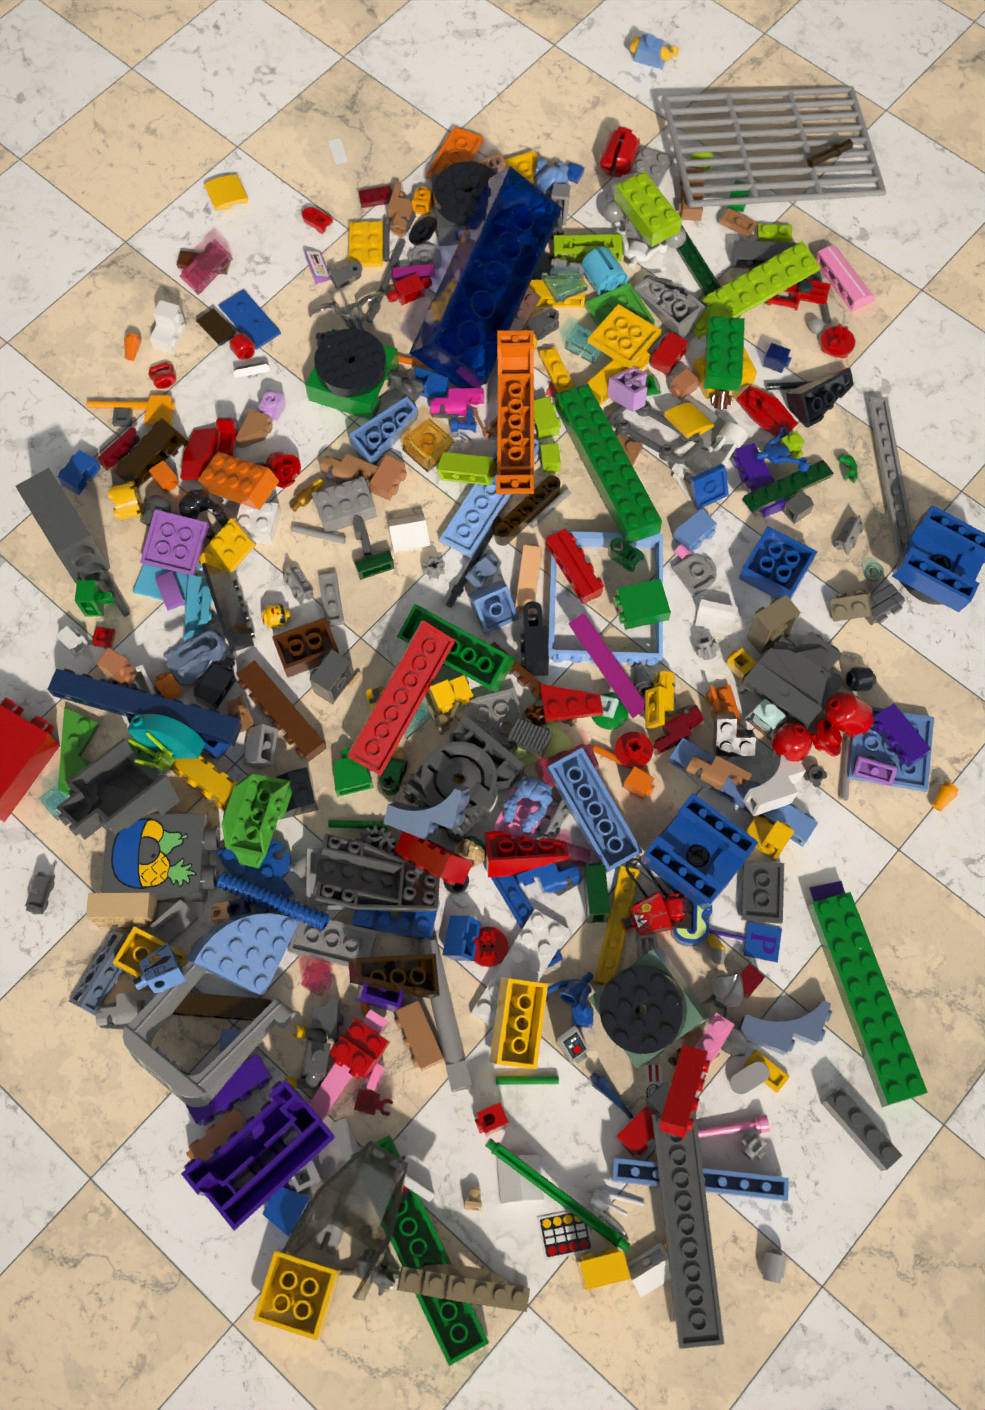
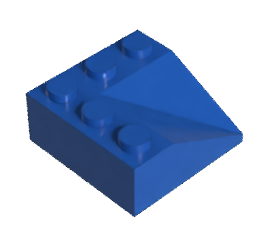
M767 526L744 564L739 579L774 598H782L787 595L791 600L812 565L818 551Z

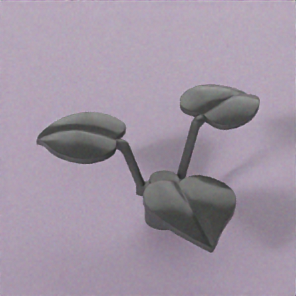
M385 292L372 293L355 303L339 309L335 305L336 301L326 302L314 308L309 313V317L311 318L313 314L328 308H333L335 311L332 313L339 315L349 329L354 328L365 331L362 321H364L362 306L378 296L387 295ZM357 306L359 311V318L357 315L352 316L351 314L352 310L355 309Z
M735 973L715 977L711 982L713 994L701 1004L705 1006L713 1000L716 1007L725 1009L723 1017L726 1019L730 1007H738L743 1001L744 989L740 974ZM733 1027L721 1050L733 1056L746 1055L747 1040L741 1030Z

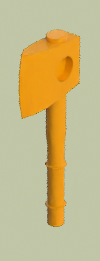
M150 395L149 401L96 400L86 402L87 408H132V410H146L144 425L153 426L161 418L172 425L173 411H175V402H173L172 397L169 395Z

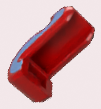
M218 417L216 425L219 434L215 455L217 452L236 457L237 421L231 417Z

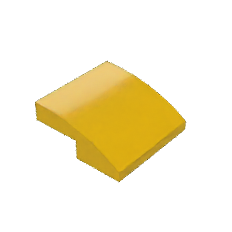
M237 174L218 177L204 183L205 190L215 210L231 209L232 204L248 203L249 198Z
M692 403L677 405L665 411L664 417L687 439L696 433L701 435L714 427V424Z

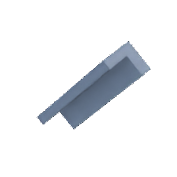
M114 929L111 930L69 1002L96 1016L97 1007L102 1006L122 972L112 962L126 941L127 935Z

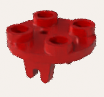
M838 324V326L830 327L823 332L820 340L821 351L830 356L844 359L853 351L856 340L851 331L848 330V326L844 328L841 327V324Z
M489 926L480 928L479 936L475 937L474 944L477 945L474 963L483 967H494L502 963L509 948L507 938L502 931Z

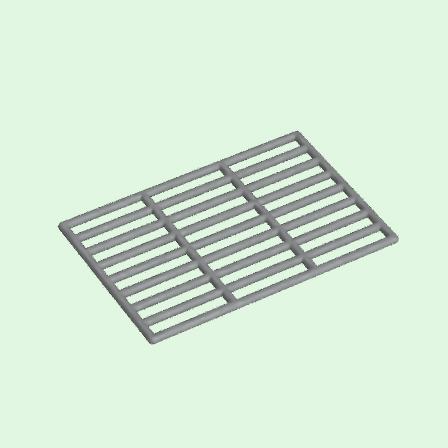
M853 86L664 95L661 98L687 204L690 208L884 196L886 194V188ZM849 93L850 99L796 102L794 96ZM787 96L789 102L733 105L732 99ZM726 101V105L670 108L669 102ZM853 106L854 112L799 114L798 111L800 108ZM780 109H791L793 114L739 118L736 116V112ZM729 112L730 118L674 121L672 115ZM856 118L858 124L815 127H803L802 121ZM795 122L796 128L740 130L739 127L740 124ZM722 125H732L733 131L684 134H677L676 128ZM860 131L862 137L807 140L805 134ZM798 134L800 140L744 143L742 137ZM723 138H736L737 144L680 147L679 141ZM846 139H851L853 144H864L866 150L846 151L841 156L831 159L869 157L870 163L814 166L813 168H810L808 164L806 167L751 170L750 163L806 160L807 163L808 157L818 154L811 153L809 147L832 146ZM802 147L804 153L747 156L746 150ZM739 151L741 157L683 160L682 154ZM743 164L744 170L687 173L685 167ZM858 170H873L874 176L818 179L817 173ZM810 173L811 180L755 183L753 178L756 176ZM746 177L748 182L746 184L690 187L689 180ZM877 183L878 189L822 192L821 186ZM814 187L815 193L758 196L757 190ZM750 190L751 197L694 200L692 195L697 193Z

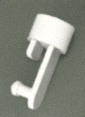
M725 423L716 437L718 444L714 450L717 452L720 448H723L727 451L720 462L724 466L732 453H734V450L741 448L748 438L747 432L735 423ZM704 460L700 465L701 469L706 471L714 467L707 460Z

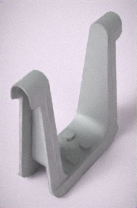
M198 938V939L191 945V950H192L193 946L200 940V938ZM188 962L182 968L187 981L159 992L124 1027L123 1041L133 1059L183 1103L191 1107H203L210 1104L211 1100L276 1024L280 1028L287 1027L296 1012L282 1000L276 998L201 1073L186 1075L182 1070L183 1068L175 1060L170 1063V1060L166 1057L167 1054L159 1047L154 1049L151 1044L155 1034L206 972V970Z

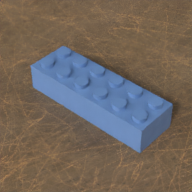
M583 747L547 767V773L596 859L601 865H606V873L642 853L640 846Z

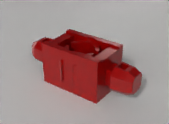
M416 273L394 282L395 291L391 290L388 292L386 298L388 302H395L398 299L401 306L425 297L424 288L431 287L433 285L430 277H424L421 280Z

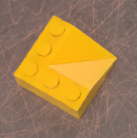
M274 1251L253 1320L313 1340L321 1339L341 1269L285 1251Z

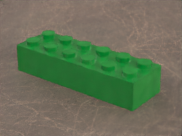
M414 603L397 637L409 644L420 622H427L456 640L443 663L498 693L516 659Z

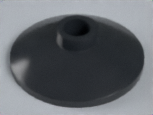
M427 216L418 221L410 232L409 241L413 245H420L429 240L436 230V219L432 216Z

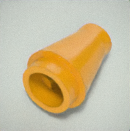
M947 781L944 784H940L931 806L938 811H942L944 807L958 796L957 792L959 789Z

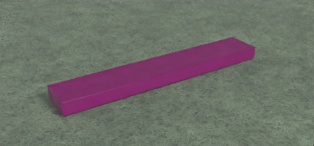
M585 613L568 623L631 717L634 718L645 711L644 699Z

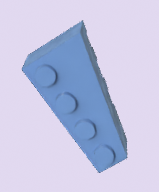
M406 396L349 434L351 446L363 461L376 465L418 419V409Z

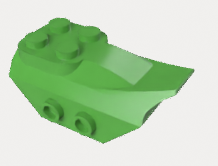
M250 773L234 786L226 812L223 815L222 829L225 847L233 851L238 858L239 864L259 868L266 857L278 820L284 817L291 798L292 788L289 780Z

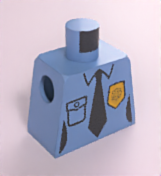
M168 943L140 962L143 974L132 979L137 990L149 985L154 993L162 992L187 981L178 958Z

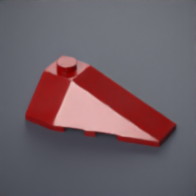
M509 831L484 832L488 878L511 876L569 859L566 841L549 838L532 839L526 834H522V837L511 835Z

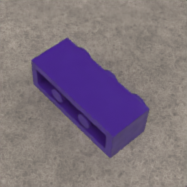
M894 703L875 715L873 722L874 730L884 737L887 746L896 752L899 761L908 768L931 751L930 746Z

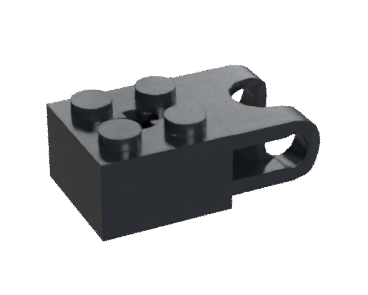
M531 601L526 603L523 608L524 634H520L521 665L533 676H548L549 649L547 626H543L541 604ZM535 608L538 612L537 614H528V610Z

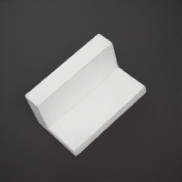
M701 599L695 627L732 635L738 607Z
M409 1155L406 1156L399 1169H396L392 1176L428 1202H431L444 1180Z
M661 1243L627 1263L630 1278L640 1297H643L671 1279L668 1253Z

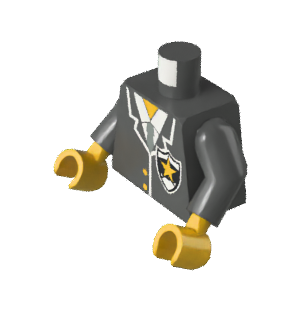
M294 1025V1027L298 1028V1033L292 1034L293 1037L307 1038L300 1078L295 1079L286 1076L284 1079L289 1081L296 1090L297 1088H314L326 1074L331 1044L326 1042L325 1032L303 1025Z

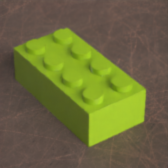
M645 171L615 186L614 200L651 247L680 233L682 218Z

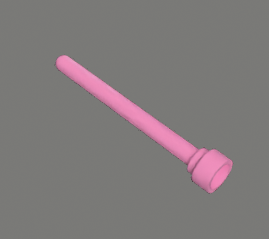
M765 1114L758 1115L757 1118H754V1121L698 1129L699 1138L748 1130L765 1133L770 1132L767 1115Z

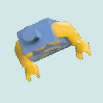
M643 34L641 38L633 35L630 50L636 52L634 62L661 70L665 61L678 57L679 52L678 47L670 46L668 50L664 40L656 38L653 34Z

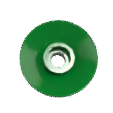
M602 694L619 700L614 717L594 716L591 718L597 726L603 729H617L626 722L629 713L616 694Z

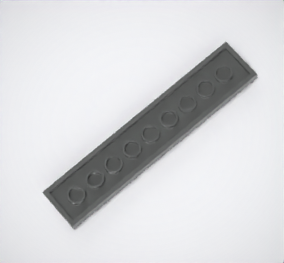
M696 1111L692 1113V1118H695L692 1131H687L686 1138L660 1131L662 1114H651L679 1349L724 1345Z

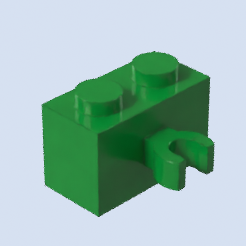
M77 580L75 602L84 616H104L105 604H114L112 593H103L96 580Z

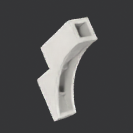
M775 751L772 752L774 762L773 777L766 783L749 789L743 800L753 816L789 805L793 802L798 794L794 784L800 781L806 771L800 761L786 760L788 757L779 756Z

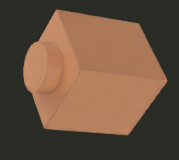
M686 368L671 380L670 391L682 401L687 395L697 390L699 379Z

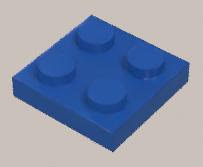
M722 463L690 478L693 503L697 510L729 496L726 467Z

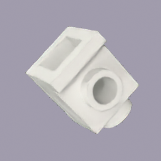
M64 626L55 635L74 657L89 645L75 628L71 630L68 626Z
M311 1160L288 1182L292 1190L296 1189L300 1193L322 1182L323 1178L315 1161ZM306 1173L309 1178L306 1182H303L301 1176Z

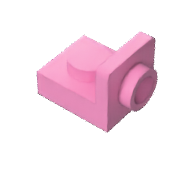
M381 1061L377 1062L373 1071L365 1080L366 1088L377 1093L385 1072V1067L381 1065Z

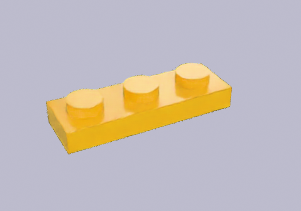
M556 346L539 351V357L556 393L575 388Z

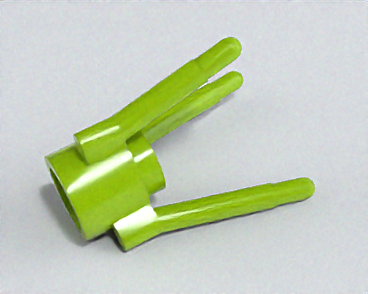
M146 732V736L163 752L158 751L156 753L142 744L128 739V742L154 756L153 761L156 762L155 764L135 759V763L156 768L161 772L163 769L168 770L172 766L175 759L172 756L173 752L166 749L149 732Z

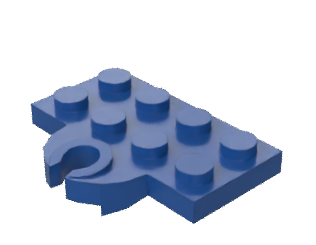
M270 842L266 857L259 868L239 864L238 858L233 851L226 849V847L216 853L233 876L250 881V884L260 885L261 888L265 887L267 891L272 890L273 893L282 894L284 898L294 893L283 878L292 866L290 852H286L282 859L277 860L274 858L278 850L285 849L282 843ZM249 900L257 913H268L270 911L268 907H262V904L258 905L256 902L253 903Z

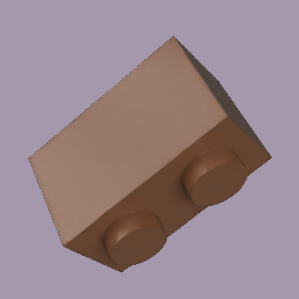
M386 455L369 483L370 492L390 501L392 496L397 494L400 482L404 481L407 476L405 463Z
M107 648L97 662L106 678L116 684L121 683L128 686L134 681L137 674L127 658L110 648Z

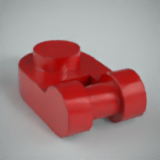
M314 207L305 208L302 212L303 221L315 228L320 234H323L326 231V227L333 223V219L329 215Z

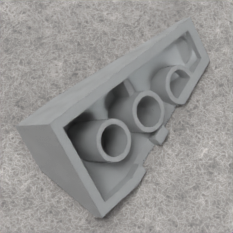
M645 278L634 287V291L666 328L682 338L695 328L705 310V306L694 296L689 294L688 296L683 295L679 290L668 289L664 284L649 278Z

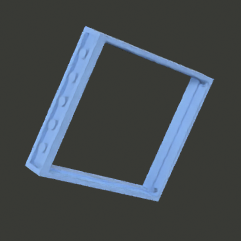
M568 531V533L574 535L577 547L609 548L610 542L614 538L623 539L620 533ZM657 534L630 543V545L638 549H656V580L661 579L663 584V534ZM551 554L549 660L556 663L562 661L581 663L585 661L595 664L587 651L554 650L556 561ZM663 622L655 623V653L611 652L617 662L628 663L629 665L643 663L649 666L661 664L663 658Z

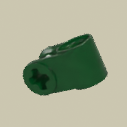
M614 538L610 542L608 549L609 558L629 572H634L638 562L645 558L642 551L621 538ZM613 548H619L621 551H615Z
M396 757L390 758L380 780L383 792L386 795L393 796L398 793L407 770V760Z

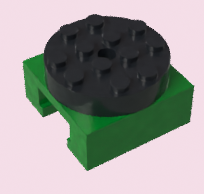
M354 328L332 329L330 334L319 344L315 352V365L305 384L308 400L368 420L376 417L381 406V400L378 397L385 380L390 381L388 372L396 373L399 367L398 349L381 344L374 335L364 330Z

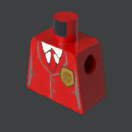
M655 892L629 906L630 916L621 919L624 931L635 928L637 935L673 930L660 892Z

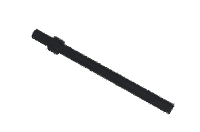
M496 517L457 585L453 586L451 595L445 604L447 607L452 608L457 598L462 595L463 587L468 580L465 576L469 569L481 558L494 535L495 526L502 520L501 517Z

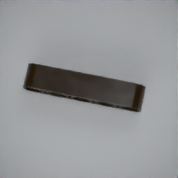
M548 476L534 489V494H529L495 526L494 539L498 545L505 546L509 544L528 526V523L560 494V479L556 476Z
M188 993L172 1014L254 1021L273 1000Z

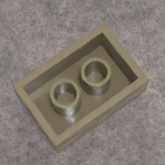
M787 595L782 598H775L768 607H761L755 612L747 639L761 655L773 647L781 637L786 639L791 635L800 611Z

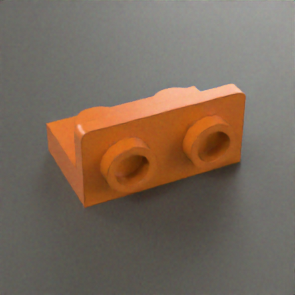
M714 685L709 686L706 699L713 709L711 710L713 721L714 712H734L737 723H739L741 717L731 685L714 688Z

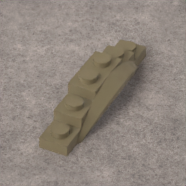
M428 1265L415 1269L401 1266L397 1286L398 1291L527 1312L530 1288L514 1286L501 1275L488 1270L463 1265Z

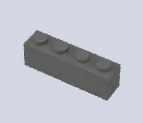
M734 240L732 268L754 269L797 243Z
M842 1087L836 1089L821 1103L880 1171L888 1170L903 1156Z

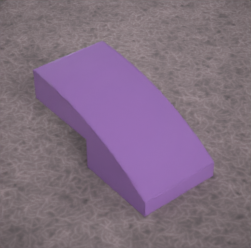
M172 571L155 577L167 611L185 604Z

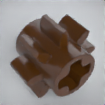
M716 390V394H711L710 402L714 404V408L725 410L728 405H732L733 396L729 395V390Z
M532 704L530 708L525 709L524 713L527 715L524 718L531 720L532 724L539 727L541 724L544 725L546 723L542 705L536 706Z

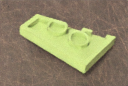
M550 721L543 725L552 732V739L543 758L516 746L510 752L524 763L525 768L542 760L560 756L562 753L575 751L576 746L554 721Z

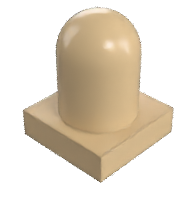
M478 1186L470 1187L468 1199L464 1204L465 1210L482 1212V1202H480L481 1190Z

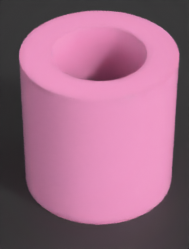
M683 544L679 545L675 550V553L682 560L686 559L691 553Z

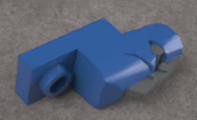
M553 863L529 870L515 877L518 885L523 883L524 886L535 883L534 879L537 878L543 893H554L557 896L576 887L582 881L576 863L560 866L559 869Z

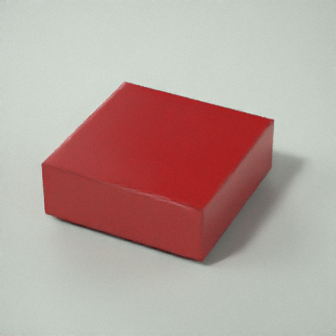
M96 627L92 645L112 649L116 633L115 629Z

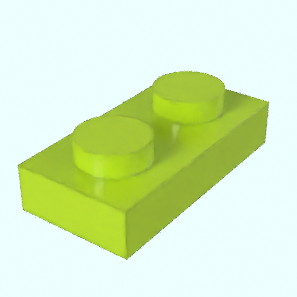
M758 224L757 241L791 243L792 225Z

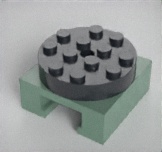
M655 948L649 951L630 967L613 976L606 985L588 998L600 1015L603 1028L609 1038L625 1051L636 1069L651 1062L663 1053L667 1047L711 1017L662 948ZM641 1004L645 1005L647 1008L646 1015H643L642 1013L638 1014L640 1012L639 1007Z

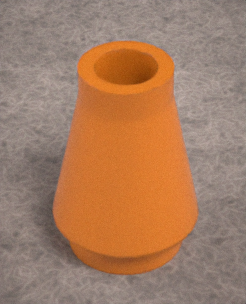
M127 333L126 337H124V358L126 360H135L141 345L139 335Z

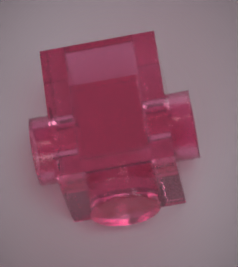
M312 962L311 966H307L303 972L302 977L304 979L301 983L303 988L322 997L325 989L330 988L334 979L332 978V972L329 970L330 967L322 962L318 964Z

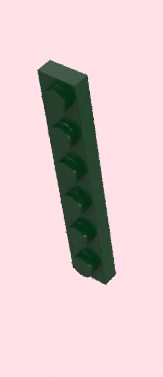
M824 460L810 465L808 471L803 472L799 470L744 495L742 500L749 510L754 513L831 478L834 472Z

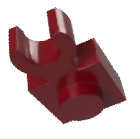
M359 1089L354 1110L374 1116L376 1110H380L384 1116H390V1112L384 1111V1105H393L394 1102L390 1099L380 1101L379 1093Z

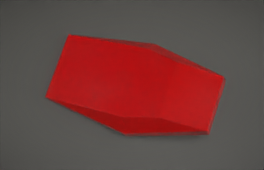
M751 385L736 399L749 417L773 436H777L782 427H785L787 433H790L798 425L797 421L778 398Z
M217 428L193 430L182 458L180 473L182 480L194 479L197 481L215 456Z

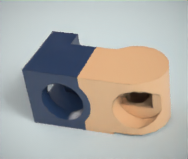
M242 899L212 904L211 922L220 923L231 917L250 913V903Z

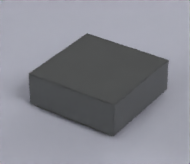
M114 408L113 426L131 427L132 408Z

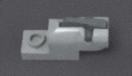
M151 990L116 994V1002L97 1007V1026L102 1029L124 1030V1027L142 1010V1004L146 1006L158 993H154Z

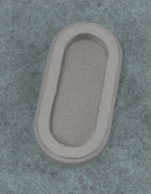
M754 1061L736 1072L730 1080L732 1090L737 1094H745L765 1082L770 1073L768 1065L763 1061Z

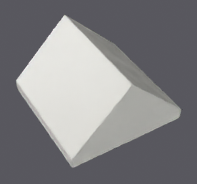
M424 513L388 519L394 553L430 547Z
M517 1155L518 1158L541 1174L540 1155ZM497 1159L501 1204L544 1200L542 1190L502 1160Z

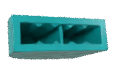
M135 714L127 728L128 732L138 743L156 753L158 751L163 752L146 736V732H149L166 749L173 752L172 756L175 759H198L206 744L194 730L175 719L163 715Z

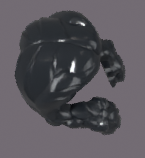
M203 489L190 490L179 502L180 516L196 519L200 512L213 509L212 513L220 525L224 526L229 521L226 513L223 512L224 508L211 500L208 492ZM209 526L206 538L211 540L216 533Z

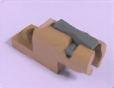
M395 183L387 211L388 217L392 221L391 232L394 235L403 237L410 230L416 218V213L413 211L411 200L405 198L402 184Z
M346 453L343 460L325 456L319 469L323 476L339 485L357 479L360 475L364 476L367 480H371L378 466Z
M694 755L685 771L689 778L706 790L711 787L721 790L728 778L734 784L746 787L752 776L751 773L719 756L715 757L711 765L710 761Z

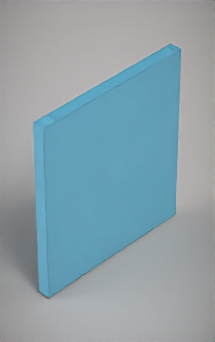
M201 563L198 564V567H197V571H196V575H195V576H197V574H198V572H199V569H200V567H201ZM144 564L133 593L163 601L155 577L171 571ZM173 572L185 602L182 606H185L189 575Z

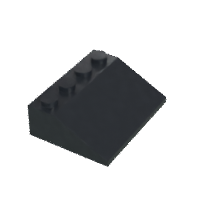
M203 563L202 568L215 609L231 650L238 651L253 646L252 639L255 638L252 627L248 628L247 622H250L247 611L243 612L242 606H245L242 595L238 596L237 590H240L237 580H233L230 573Z

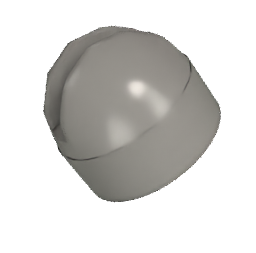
M821 319L810 321V331L813 334H819L823 329V321Z

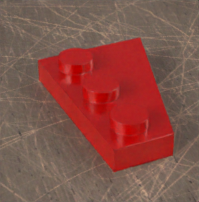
M540 684L545 722L603 716L601 696L599 694Z

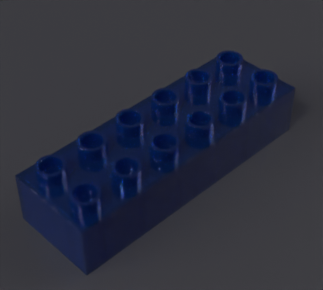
M511 166L487 180L409 352L410 355L439 375L447 377L448 381L459 389L476 388L487 383L498 358L497 331L510 330L563 209Z

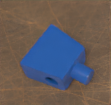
M281 1187L264 1203L266 1207L262 1214L284 1234L292 1237L313 1198Z

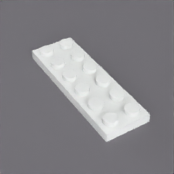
M534 909L471 1012V1015L494 1029L501 977L539 983L570 929Z

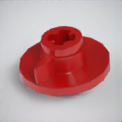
M826 720L818 721L815 727L816 734L811 735L814 747L818 751H825L830 756H838L841 753L842 743L840 731Z
M631 731L624 733L618 738L614 753L617 761L622 766L633 769L635 766L639 769L650 762L653 756V746L646 735Z

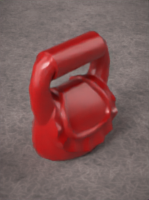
M163 362L150 367L148 375L156 388L166 389L175 384L176 375L170 363Z

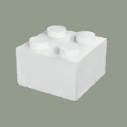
M266 501L260 510L240 504L236 520L256 543L273 545L281 512L278 503Z

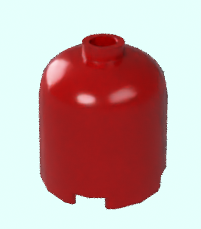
M838 692L832 695L825 705V716L828 722L847 737L855 738V736L861 733L865 734L874 722L872 717L873 708L852 693Z

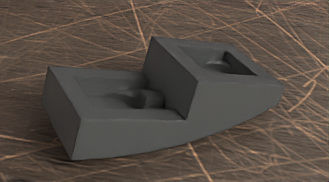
M354 515L356 540H362L364 556L371 554V546L367 530L360 517Z

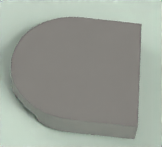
M692 555L672 567V570L693 597L711 587L716 579V566L708 557Z

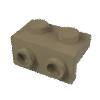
M865 590L854 591V595L847 596V593L835 594L836 598L830 599L833 622L872 616L869 598L872 596L871 592L866 593Z

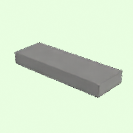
M337 572L318 575L324 617H326L329 627L345 624Z

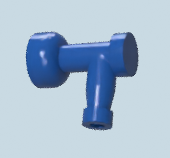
M467 410L466 423L452 418L451 433L458 432V429L476 432L477 422L473 421L474 410Z

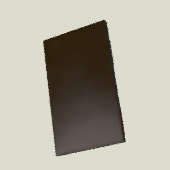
M214 308L196 320L205 332L220 346L232 339L234 334L237 333Z

